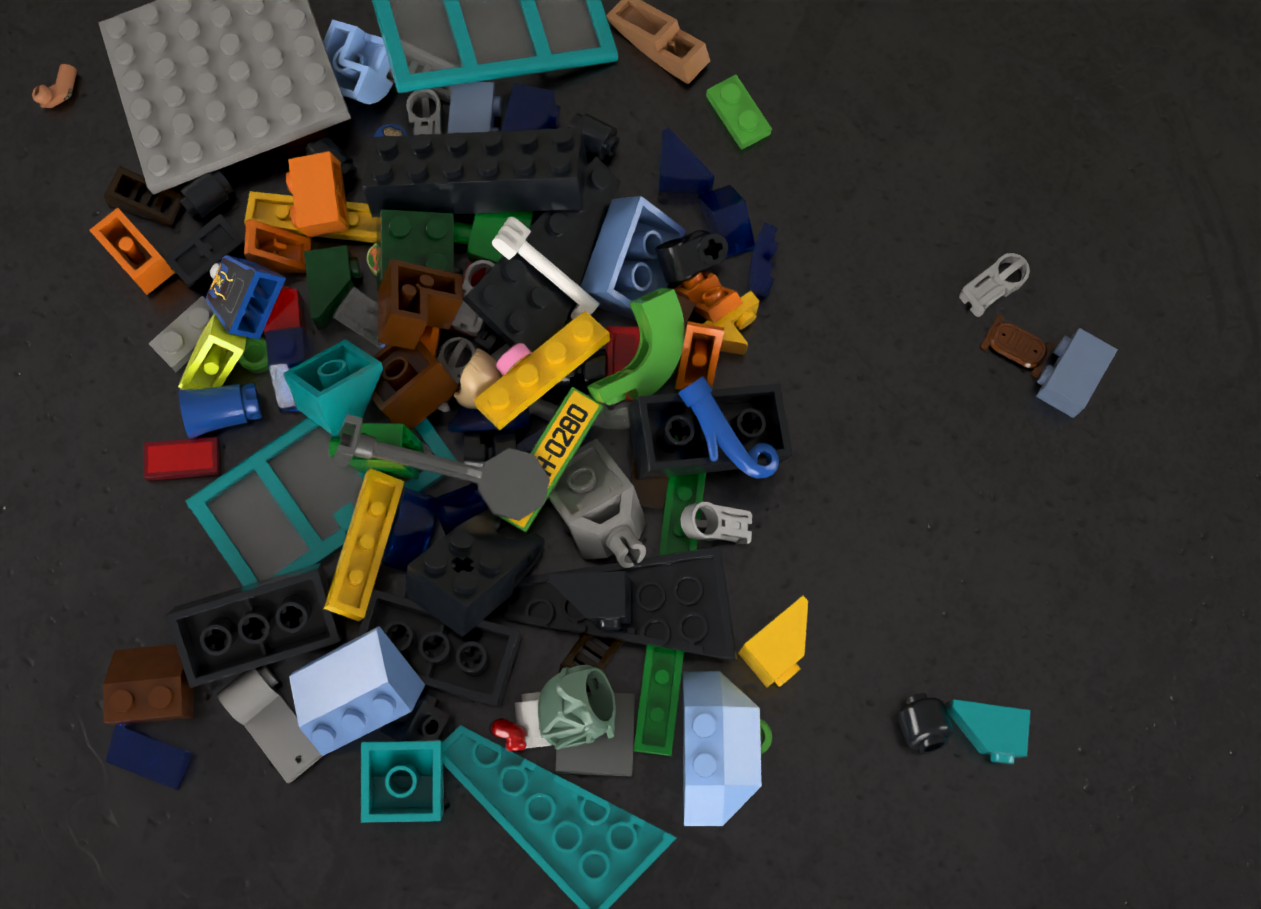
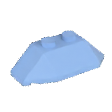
M682 671L684 826H723L762 786L760 708L720 671Z

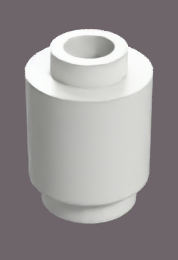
M540 692L521 694L522 702L514 703L516 724L523 726L528 736H525L526 748L552 745L545 738H541L539 731L538 700Z

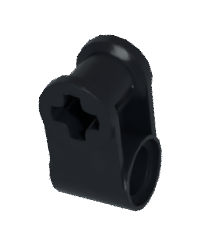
M697 230L656 246L655 251L666 283L685 280L697 272L721 263L728 253V243L725 238L720 234Z

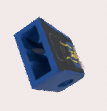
M225 255L221 262L215 263L210 269V276L213 282L206 296V301L228 333L260 339L286 278L256 262Z

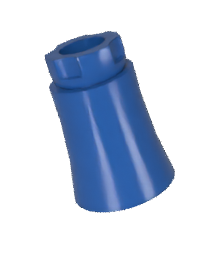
M239 383L223 387L179 389L178 391L181 415L189 439L221 428L248 423V419L262 418L260 400L255 383L242 386Z

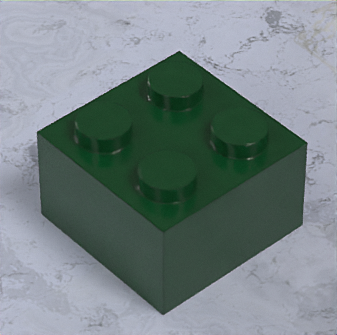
M381 209L377 220V291L391 259L454 273L453 213Z

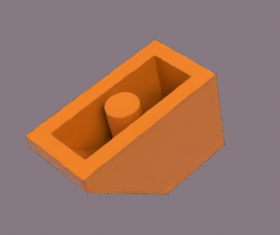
M687 322L683 349L677 365L675 389L683 390L702 376H704L710 387H713L724 327Z

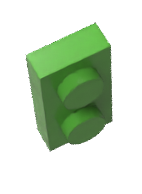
M736 74L707 89L706 97L741 150L771 134V126Z

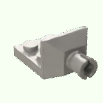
M596 438L577 450L548 499L569 527L584 560L608 558L614 554L622 567L630 568L634 564L627 553H631L637 563H640L646 555V548L638 539L647 521L634 486Z

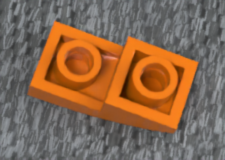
M704 270L682 280V284L674 289L676 294L696 303L695 312L712 323H715L743 303L737 291L723 287L716 274Z

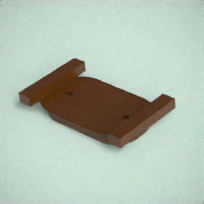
M998 314L980 348L986 351L989 345H991L996 352L1024 367L1034 368L1030 375L1037 378L1055 344L1048 341L1045 345L1039 337L1012 323L1002 322L1004 317Z

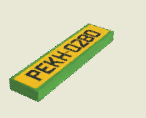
M574 387L568 392L531 454L536 456L550 479L546 500L604 408V405ZM542 507L519 521L499 517L526 533Z

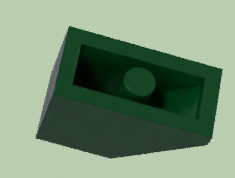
M347 245L304 251L311 319L318 330L326 329L357 291L355 279L361 278L358 257L351 256Z

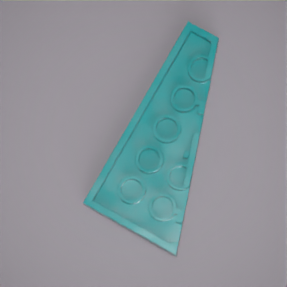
M461 725L441 743L443 764L580 909H608L677 838Z

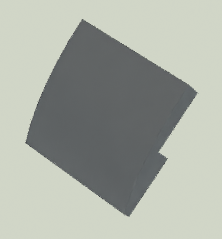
M614 693L616 724L615 736L608 739L607 733H604L592 743L556 749V774L632 776L635 693Z

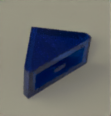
M667 127L662 134L659 192L709 194L713 190L715 176Z
M731 185L698 195L699 203L711 232L720 234L728 243V253L725 258L755 248L746 200Z

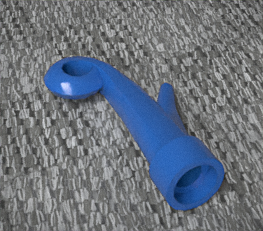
M704 376L678 393L686 406H691L706 438L711 461H717L719 445L728 458L749 476L757 479L768 478L776 472L779 465V456L776 450L769 444L758 443L747 453L711 393L713 390ZM759 454L765 456V466L757 464Z

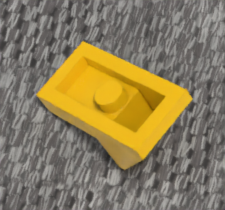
M749 291L740 298L743 302L741 305L715 323L708 320L703 323L724 327L720 351L741 355L746 354L748 343L736 327L741 330L750 325L757 317L755 314L757 313L760 301L752 291Z

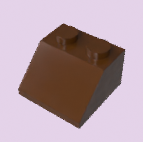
M420 340L414 350L387 344L372 356L380 361L383 366L382 373L371 397L372 400L393 424H404L410 431L461 389Z
M176 644L114 651L103 683L105 724L128 726L195 719L194 687H189Z

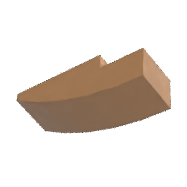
M621 0L606 15L607 20L635 47L666 71L687 84L710 62L704 42L682 31L679 28L677 19L642 0Z

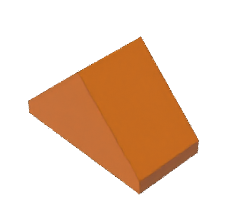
M252 219L246 221L244 256L247 260L256 262L277 273H306L304 251L311 250V238Z

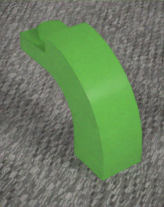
M660 288L629 302L640 332L638 350L626 367L586 386L592 399L606 403V405H612L624 400L627 397L626 392L629 398L636 399L638 396L653 395L670 378L680 359L685 333L683 313L674 289Z

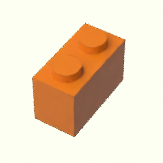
M330 151L288 159L290 172L286 173V183L290 193L293 194L294 206L290 208V215L294 227L308 237L350 230L341 162Z
M116 208L90 229V232L146 295L174 274V271L119 208Z

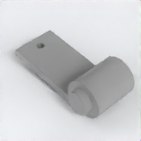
M264 665L260 669L257 667L244 671L217 693V697L229 714L245 726L286 783L290 784L317 762L322 755L298 726L297 715L274 687L279 681L270 669Z

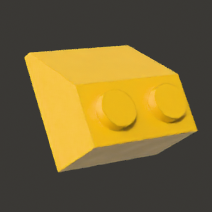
M804 595L747 641L738 652L766 688L774 682L781 687L801 670L797 662L805 654L808 600Z

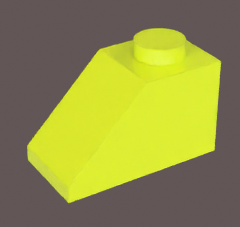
M214 313L198 339L178 387L182 389L222 387L244 352L247 337L228 333Z

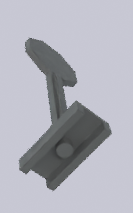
M347 414L339 429L338 436H341V439L332 457L331 465L346 468L353 456L369 460L371 457L473 482L478 485V491L493 515L517 521L545 504L550 479L534 454L508 448L485 462L483 467H477L376 441V437L361 434L363 418Z

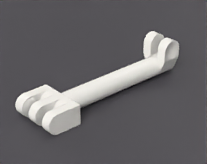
M509 217L492 241L494 248L509 260L516 253L520 254L577 303L576 308L571 313L572 320L584 311L591 315L599 306V302L530 245L526 238L531 231L518 219Z

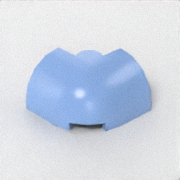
M332 19L323 42L343 96L366 104L379 102L387 95L393 85L386 78L390 69V63L382 37L365 33L357 26Z

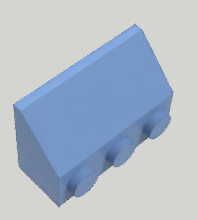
M642 196L612 199L580 287L599 302L598 307L600 309L636 320L629 302L668 286L655 251L656 246L685 236L687 230Z
M380 626L293 671L289 676L298 726L322 756L412 712L425 686L424 682Z

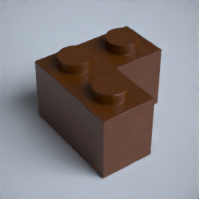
M391 259L378 287V343L414 350L426 325L449 330L463 302L462 275Z

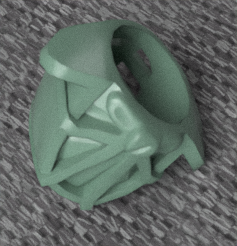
M590 665L562 668L560 673H557L545 684L538 700V721L541 738H545L547 742L555 746V749L559 750L584 743H592L604 733H607L608 739L615 736V697L611 685L602 670ZM586 682L591 690L588 695L586 693Z

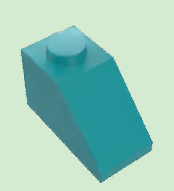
M955 699L946 702L947 713L979 753L991 755V762L1014 764L1015 758L1027 757L1031 710Z

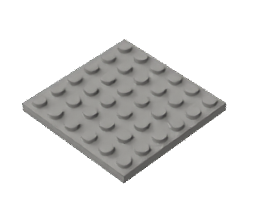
M156 0L99 22L146 185L152 194L159 193L208 172L216 171L351 119L308 0Z

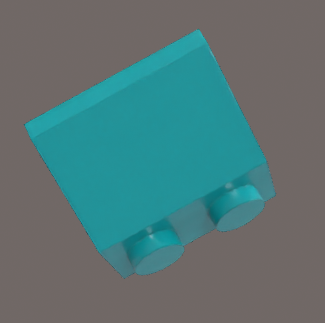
M345 339L289 369L283 375L297 409L332 435L339 431L347 414L360 418L364 416L382 373L383 366L380 361Z
M441 740L362 741L361 823L441 821L444 814V770Z

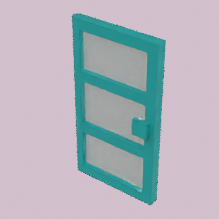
M372 0L398 93L618 61L617 48L601 0Z
M371 398L364 416L361 417L363 418L362 423L393 424ZM307 417L185 500L188 508L192 510L243 586L321 562L324 563L342 550L365 474L356 471L349 464L346 468L331 465L332 458L329 455V442L332 436H338L339 431L331 435ZM427 418L411 430L423 443L422 453L457 461ZM420 469L418 479L395 477L405 481L396 511L446 476Z

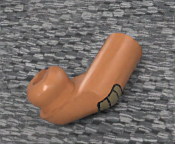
M61 64L56 83L50 87L45 85L36 86L32 92L33 100L43 108H53L69 99L72 95L77 69L68 64Z

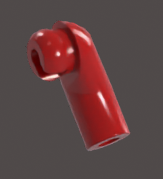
M498 718L490 723L489 731L491 735L497 738H506L505 746L508 751L524 750L526 748L525 736H528L523 726L505 718Z

